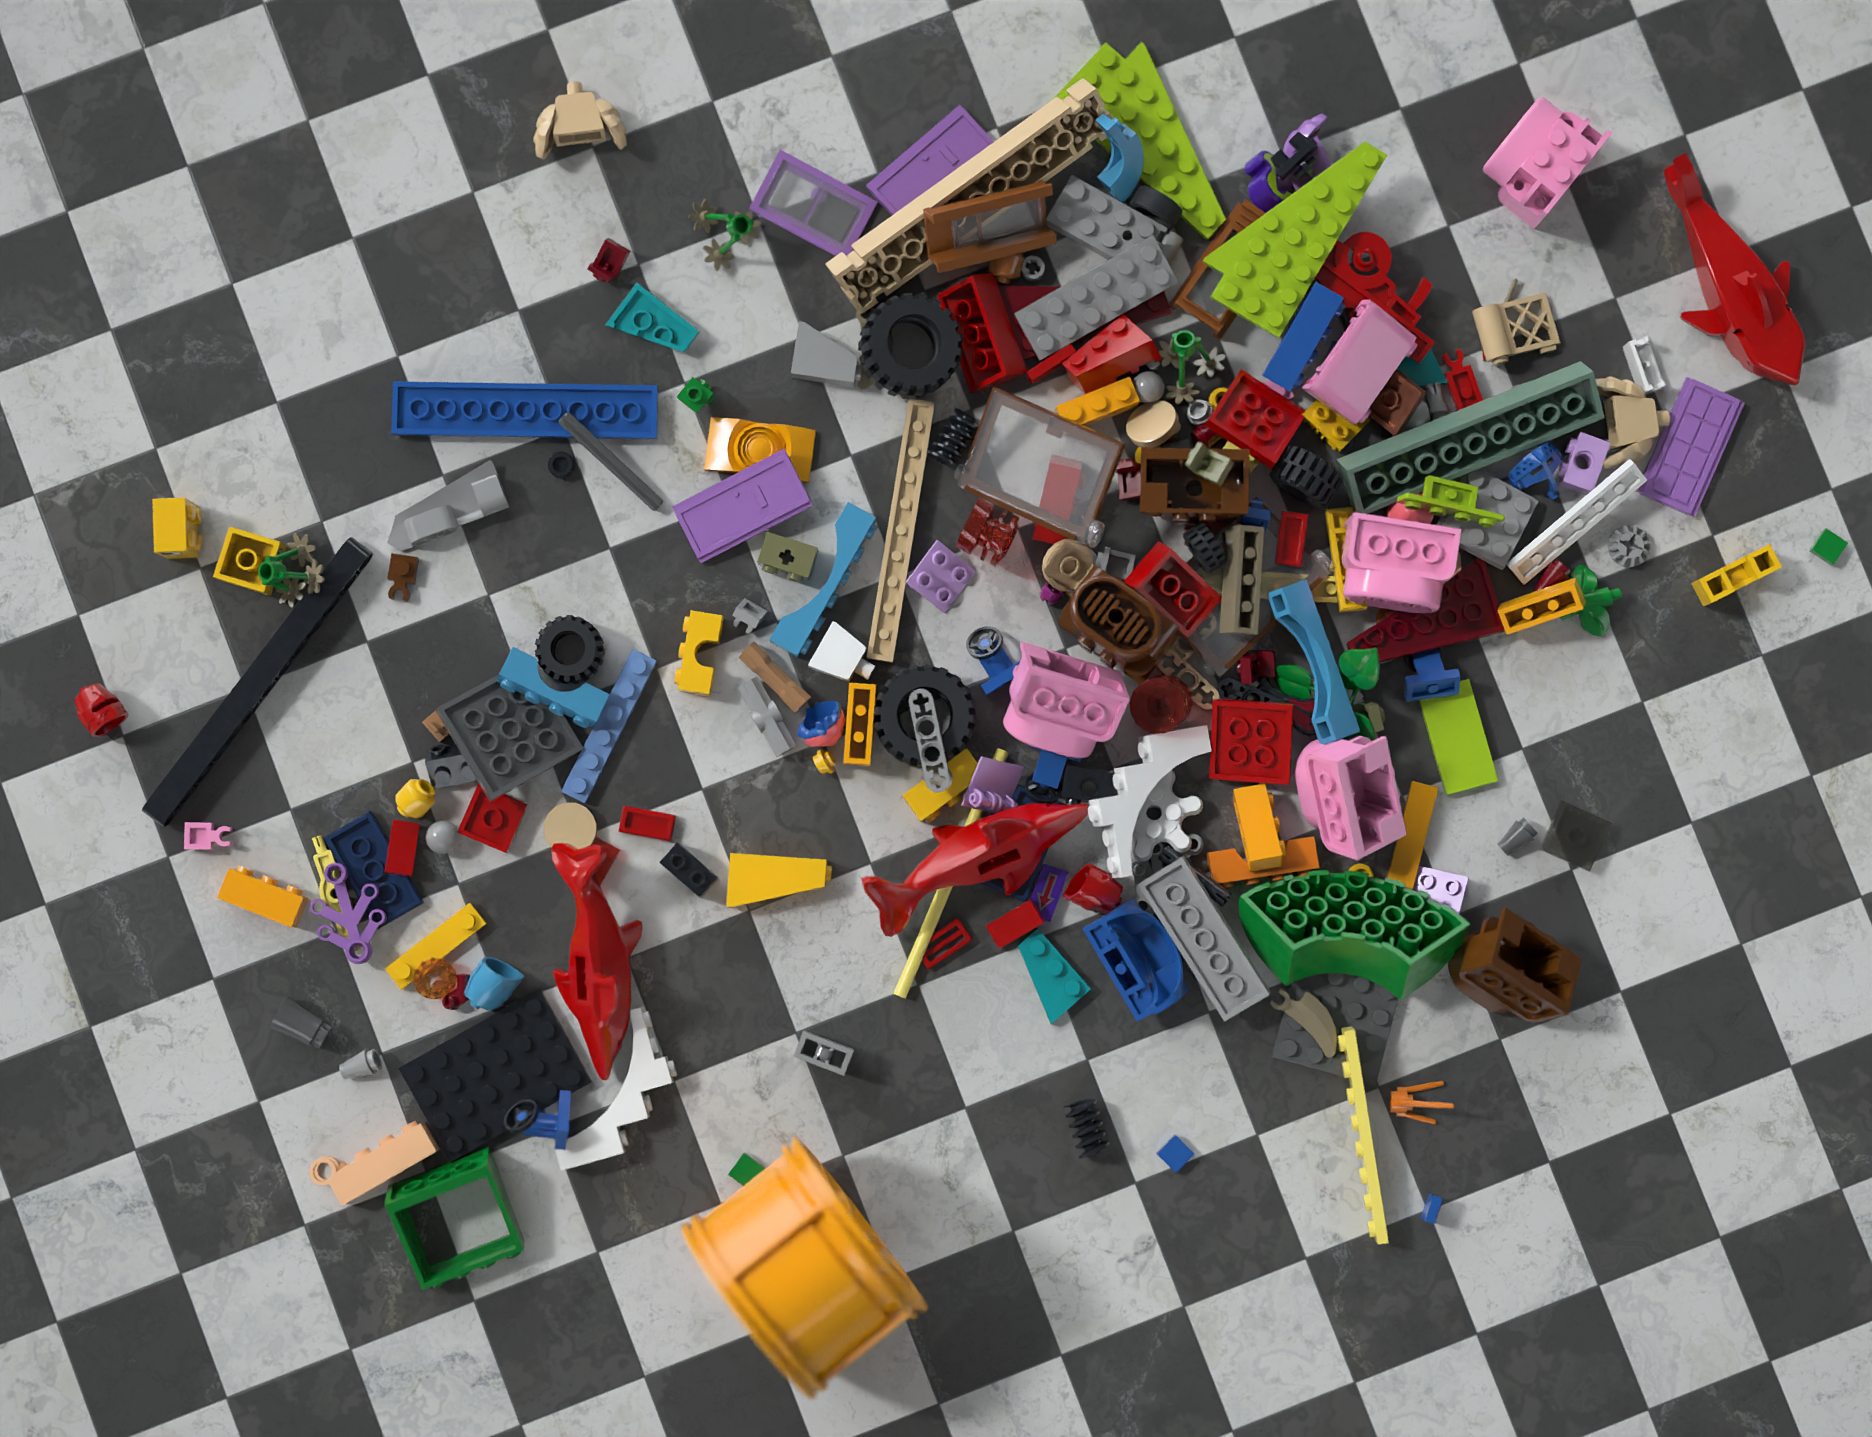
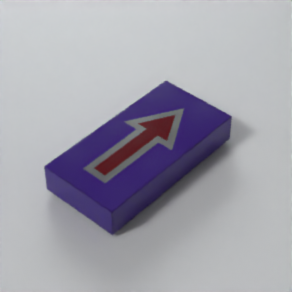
M1043 863L1030 899H1033L1044 920L1051 922L1068 872Z

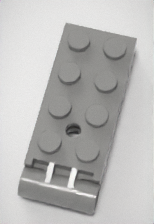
M1071 175L1046 218L1048 227L1107 260L1153 235L1170 265L1183 242L1179 235L1167 230L1168 228L1073 175ZM1128 234L1132 239L1126 241L1123 239V235Z

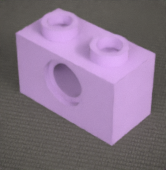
M1582 432L1574 438L1571 437L1565 452L1569 453L1566 463L1562 462L1557 472V477L1560 478L1558 486L1583 495L1589 494L1595 488L1610 442ZM1577 457H1582L1586 460V469H1580L1577 466Z

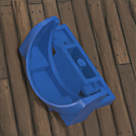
M1135 897L1082 928L1137 1022L1152 1013L1155 1015L1166 1009L1189 991L1183 980V965L1179 949L1163 924L1157 918L1142 910Z

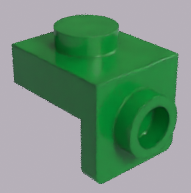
M694 377L689 380L677 395L678 400L695 413H699L705 404L709 407L715 400L714 393L712 392L713 387L703 379L698 381Z

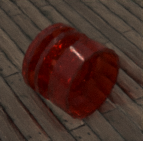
M979 497L960 533L955 548L971 555L977 546L983 548L980 560L984 561L990 551L994 553L990 565L996 567L998 562L1006 556L1015 539L1020 517L1014 514L1009 524H1006L1004 521L1008 511L1004 510L996 519L992 517L995 505Z
M1170 674L1156 675L1140 683L1132 692L1129 702L1130 714L1134 722L1144 731L1153 734L1166 733L1183 724L1189 717L1193 706L1192 694L1187 684L1179 677ZM1166 697V703L1169 706L1162 708L1160 707L1162 702L1158 699Z

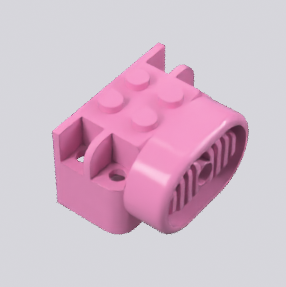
M1539 97L1483 167V172L1501 186L1498 194L1500 202L1533 229L1544 219L1613 133L1608 129L1604 135H1601L1589 125L1590 119L1586 118L1584 121L1572 112H1562L1544 97Z
M1354 512L1344 523L1343 527L1346 529V535L1342 546V564L1347 570L1343 591L1344 597L1358 604H1362L1366 600L1367 606L1412 613L1436 612L1440 608L1443 583L1452 577L1456 569L1461 529Z
M1021 642L1022 658L1019 665H1016L1013 670L1014 678L1009 690L1011 702L1003 719L1005 729L1016 739L1033 747L1072 758L1090 756L1097 741L1104 742L1113 737L1130 699L1121 671L1112 670L1111 668Z
M1359 736L1350 741L1339 739L1326 744H1320L1317 739L1310 742L1301 751L1296 761L1295 782L1303 816L1311 826L1319 829L1325 847L1334 853L1359 860L1406 835L1399 801L1400 795L1396 787L1395 771L1392 766L1386 737L1382 736L1371 741L1367 737Z

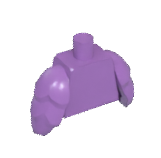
M1319 114L1310 120H1305L1297 130L1289 135L1283 148V152L1291 158L1297 151L1289 144V140L1297 132H1300L1308 139L1313 138L1317 142L1318 149L1305 162L1312 156L1317 159L1318 162L1311 168L1315 175L1310 178L1305 173L1298 180L1293 175L1300 168L1298 167L1284 181L1277 177L1279 190L1286 191L1293 187L1296 192L1331 166L1316 136L1328 118L1324 114Z

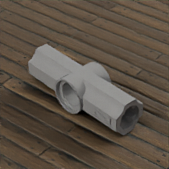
M758 676L738 687L739 692L751 710L750 714L761 734L765 735L776 757L795 748V741L784 725L781 713L774 701L770 700Z

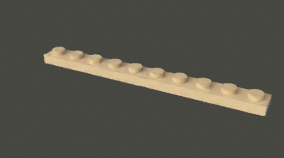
M911 398L908 400L867 652V659L893 663L935 402Z

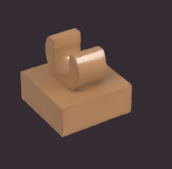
M436 710L422 722L440 743L450 735Z

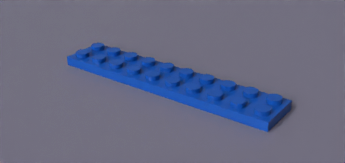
M393 381L391 434L394 436L574 438L559 424L562 416L570 413L597 439L657 440L658 385Z

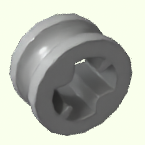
M1037 256L1025 258L1021 272L1022 276L1026 280L1033 282L1042 278L1045 271L1043 260ZM1031 262L1037 263L1036 267L1040 269V272L1035 271V275L1029 274V269L1025 268L1026 265L1031 266Z

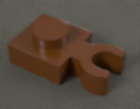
M391 553L387 579L395 582L388 591L389 599L394 600L396 591L402 590L403 601L408 602L410 592L407 588V583L415 584L419 564L418 557Z

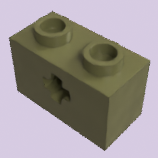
M767 532L757 562L758 565L763 566L762 571L773 575H777L778 571L788 574L787 579L802 583L803 579L809 581L819 550L818 547ZM791 553L794 561L784 565L781 556Z

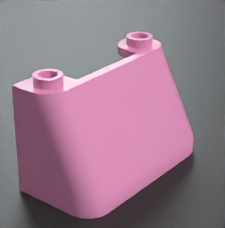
M1362 300L1355 309L1358 318H1352L1349 321L1351 323L1323 364L1317 367L1315 371L1319 375L1315 373L1312 378L1308 377L1301 389L1353 425L1358 422L1363 423L1371 413L1369 407L1403 358L1405 356L1409 357L1417 347L1415 343L1416 336L1371 300Z

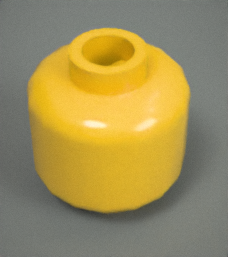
M424 779L409 780L395 796L398 811L404 817L421 818L435 803V790L433 786Z

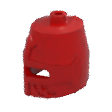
M99 683L82 687L74 700L77 709L76 713L80 721L93 737L106 735L123 723L129 715L118 697Z
M1089 863L1084 865L1072 878L1063 897L1087 911L1107 914L1114 906L1118 907L1121 904L1122 897L1120 895L1123 892V886L1109 873Z

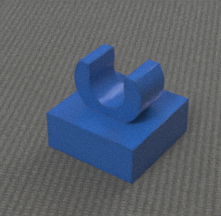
M1252 498L1248 514H1243L1240 517L1239 525L1264 527V532L1266 531L1270 520V510L1262 509V499Z

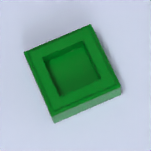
M1825 528L1809 551L1832 566L1848 542Z
M744 1152L728 1175L742 1186H745L766 1168Z

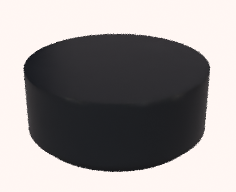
M556 452L548 460V469L554 477L566 479L573 474L575 462L568 453Z

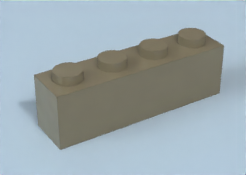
M1247 525L1226 527L1224 554L1227 562L1223 567L1219 634L1240 636L1258 634L1264 527Z

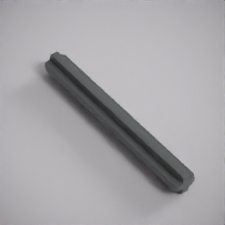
M566 413L562 416L559 424L652 511H656L663 504V499L573 415Z

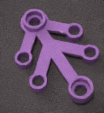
M331 863L325 868L324 876L329 883L334 884L342 913L327 906V903L322 899L313 900L310 904V911L315 915H322L346 928L349 939L335 933L334 928L330 925L320 926L317 930V936L323 941H330L345 949V955L350 962L363 964L372 956L373 950L370 944L372 937L379 925L384 924L387 918L383 910L375 909L369 914L370 921L360 936L358 924L371 900L379 895V888L375 884L369 883L364 885L361 890L362 895L353 910L345 884L348 871L341 863ZM338 868L342 874L340 878L335 879L333 871ZM370 886L375 890L374 895L371 897L366 894V889ZM317 902H321L323 905L321 912H316L314 909V905ZM376 912L382 915V920L378 923L373 919V915ZM324 928H328L330 930V936L328 938H324L322 936V930ZM357 946H362L364 949L361 956L355 954Z

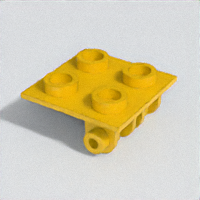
M1318 400L1302 414L1305 416L1303 422L1307 423L1313 430L1316 428V434L1320 431L1323 434L1320 438L1326 437L1325 441L1332 447V450L1336 449L1338 452L1370 421L1367 417L1363 423L1358 422L1353 425Z

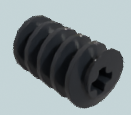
M958 408L954 409L957 416L952 415L948 419L952 425L945 424L943 426L946 434L939 433L937 436L941 443L933 442L932 448L935 452H927L931 458L948 467H958L954 457L963 459L964 456L959 449L968 450L970 448L965 440L974 441L975 437L971 434V430L977 431L978 429L977 421Z
M1084 1099L1063 1106L1072 1109L1066 1114V1118L1075 1119L1069 1125V1128H1078V1131L1072 1135V1138L1081 1139V1142L1075 1147L1076 1149L1085 1150L1079 1156V1159L1101 1153L1110 1145L1108 1140H1100L1106 1135V1131L1097 1130L1103 1124V1121L1094 1119L1100 1114L1098 1109H1091L1097 1103L1096 1099Z

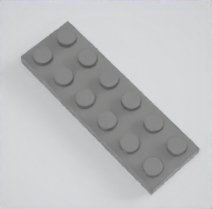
M1152 235L1015 312L1014 315L1039 360H1042L1178 283V280L1155 237Z
M1182 856L1138 884L1224 1022L1270 995L1271 991L1185 856Z

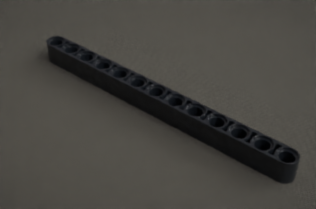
M353 537L348 538L321 573L325 581L320 583V592L315 593L313 591V593L309 594L307 591L144 804L142 812L162 827H166L175 818L370 562L373 552Z

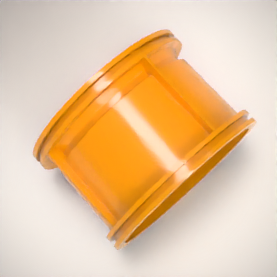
M795 1136L791 1139L793 1144L791 1147L787 1144L781 1147L784 1153L781 1158L706 1217L702 1218L697 1214L691 1218L692 1225L685 1222L681 1226V1230L700 1265L746 1329L784 1375L805 1396L814 1400L818 1396L817 1389L824 1392L828 1389L827 1382L908 1317L912 1320L918 1317V1309L924 1312L928 1309V1306L893 1254L836 1180L810 1149Z

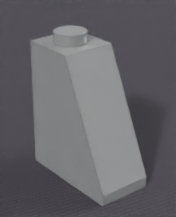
M799 321L791 368L792 378L854 387L855 380L860 381L862 365L858 364V356L807 323Z

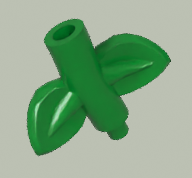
M1581 564L1574 569L1570 579L1577 577L1586 601L1584 609L1559 618L1562 621L1580 613L1581 627L1594 636L1602 637L1607 633L1610 623L1609 614L1605 607L1613 605V600L1622 598V594L1619 588L1609 590L1608 587L1597 589L1599 582L1596 575L1588 567Z

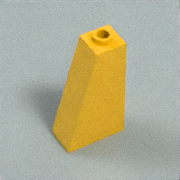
M730 853L726 907H737L823 888L826 886V882H831L832 866H827V860Z

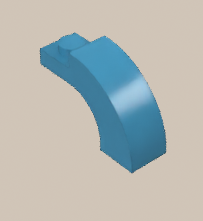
M1102 114L1095 121L1108 137L1112 152L1107 167L1097 177L1114 198L1124 203L1140 179L1144 159L1143 148L1138 135L1125 124L1122 125L1115 117L1111 120L1105 114Z

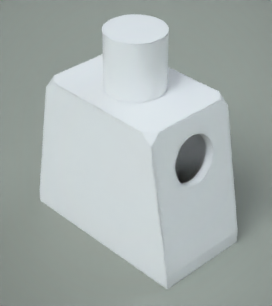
M834 621L808 664L809 668L847 682L851 680L854 673L868 680L876 667L863 659L867 648Z

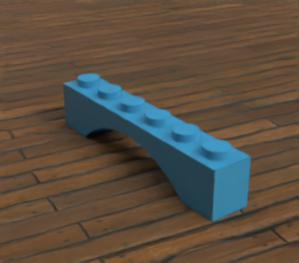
M847 502L835 524L837 553L834 567L826 584L807 605L781 618L769 640L770 643L799 658L801 653L804 655L807 653L813 642L809 639L814 630L818 632L826 619L822 615L827 607L832 609L839 596L835 592L840 584L845 586L852 572L849 571L852 562L858 563L865 551L862 548L866 538L871 540L878 528L875 525V516Z
M1307 580L1267 593L1275 619L1294 635L1304 650L1310 664L1315 689L1314 711L1311 720L1319 743H1330L1360 732L1357 718L1351 707L1348 693L1340 676L1338 665L1335 662L1330 642L1324 631L1321 617L1317 611Z

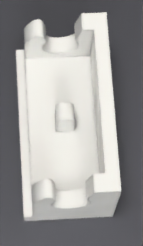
M1646 336L1638 341L1636 339L1629 341L1622 347L1635 384L1640 386L1646 394L1664 389L1667 386L1650 344V336Z

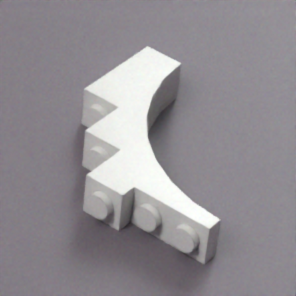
M1207 725L1139 737L1138 753L1143 763L1114 768L1113 784L1115 789L1118 790V795L1089 800L1088 816L1090 821L1093 822V827L1104 826L1102 838L1108 849L1107 866L1113 878L1132 876L1131 846L1133 831L1138 814L1155 785L1175 766L1194 756L1212 751Z
M643 1007L630 1010L633 1026V1054L629 1072L621 1091L609 1109L595 1123L579 1134L567 1139L565 1150L555 1149L561 1171L626 1152L625 1146L629 1145L628 1137L625 1130H620V1126L649 1118V1111H653L650 1096H645L644 1091L674 1082L673 1077L677 1076L673 1060L668 1061L667 1056L656 1058V1053L660 1052L656 1037L651 1038L649 1027H652L649 1011L644 1012Z

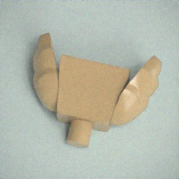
M577 81L568 83V94L557 96L555 104L549 105L540 114L536 122L537 130L533 140L536 145V156L543 160L551 151L554 141H556L557 146L607 140L604 128L620 150L627 145L626 127L620 120L618 110L607 100L602 98L595 99L593 92H583L582 83Z
M1614 377L1595 379L1599 395L1609 398L1604 401L1610 450L1622 448L1606 458L1602 467L1604 469L1619 468L1629 459L1634 463L1639 462L1650 451L1653 445L1652 438L1659 436V427L1669 425L1670 416L1668 411H1656L1654 399L1647 398L1644 390L1630 380H1620Z

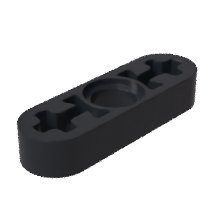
M1225 678L1217 686L1220 699L1239 700L1241 697V700L1247 701L1249 694L1255 692L1260 696L1261 702H1267V698H1270L1269 702L1288 703L1286 700L1252 685L1241 684V681L1235 678ZM1233 683V689L1243 692L1242 696L1230 694L1228 697L1227 691L1224 690L1225 685L1229 686Z

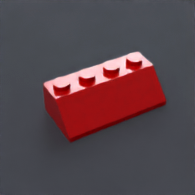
M992 273L972 275L937 295L938 300L941 302V308L945 310L948 307L952 312L950 318L952 321L957 320L960 325L957 332L963 335V343L960 345V348L963 349V354L959 361L970 393L1011 381L1027 372L995 276Z

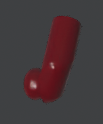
M457 974V988L442 999L444 1008L455 1010L469 1000L465 996L464 991L470 979V974Z

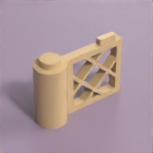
M1546 293L1501 304H1490L1472 311L1486 361L1492 362L1493 366L1508 362L1509 356L1539 349L1540 354L1556 350V345L1560 343ZM1532 302H1540L1542 309L1540 317L1527 311ZM1513 308L1521 313L1516 323L1507 319L1505 309ZM1524 316L1536 322L1531 333L1519 326ZM1540 326L1548 330L1551 340L1543 341L1535 336ZM1516 331L1528 338L1523 347L1516 348L1513 337Z

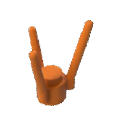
M1444 1081L1409 1087H1397V1091L1390 1092V1112L1396 1113L1397 1117H1407L1430 1124H1436L1437 1121L1408 1111H1412L1413 1107L1453 1109L1454 1104L1413 1101V1095L1408 1094L1410 1092L1443 1086Z

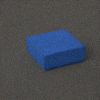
M1175 1134L1156 1153L1175 1173L1194 1155Z
M1429 1193L1420 1219L1434 1224L1443 1201L1442 1198Z

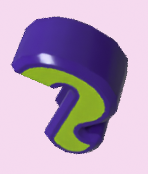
M1261 151L1245 163V174L1252 178L1248 184L1250 200L1256 207L1267 213L1292 194L1285 190H1279L1277 169L1270 159L1273 154L1268 151Z

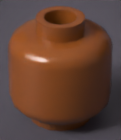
M1023 253L990 260L987 270L995 275L996 281L1010 284V279H1017L1021 276L1024 255Z

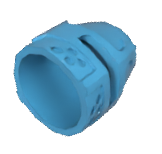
M484 957L472 972L464 993L471 1000L470 1004L474 1008L479 1009L481 1007L485 1010L493 1011L510 998L512 991L517 988L524 975L513 966L501 960Z

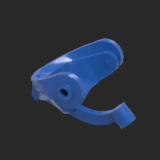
M1551 442L1539 446L1510 471L1508 478L1511 485L1518 490H1522L1534 483L1547 479L1549 489L1545 492L1551 500H1554L1560 495L1553 474L1562 463L1561 453ZM1550 458L1552 462L1547 465L1546 461ZM1541 465L1542 469L1535 475H1532L1531 471Z

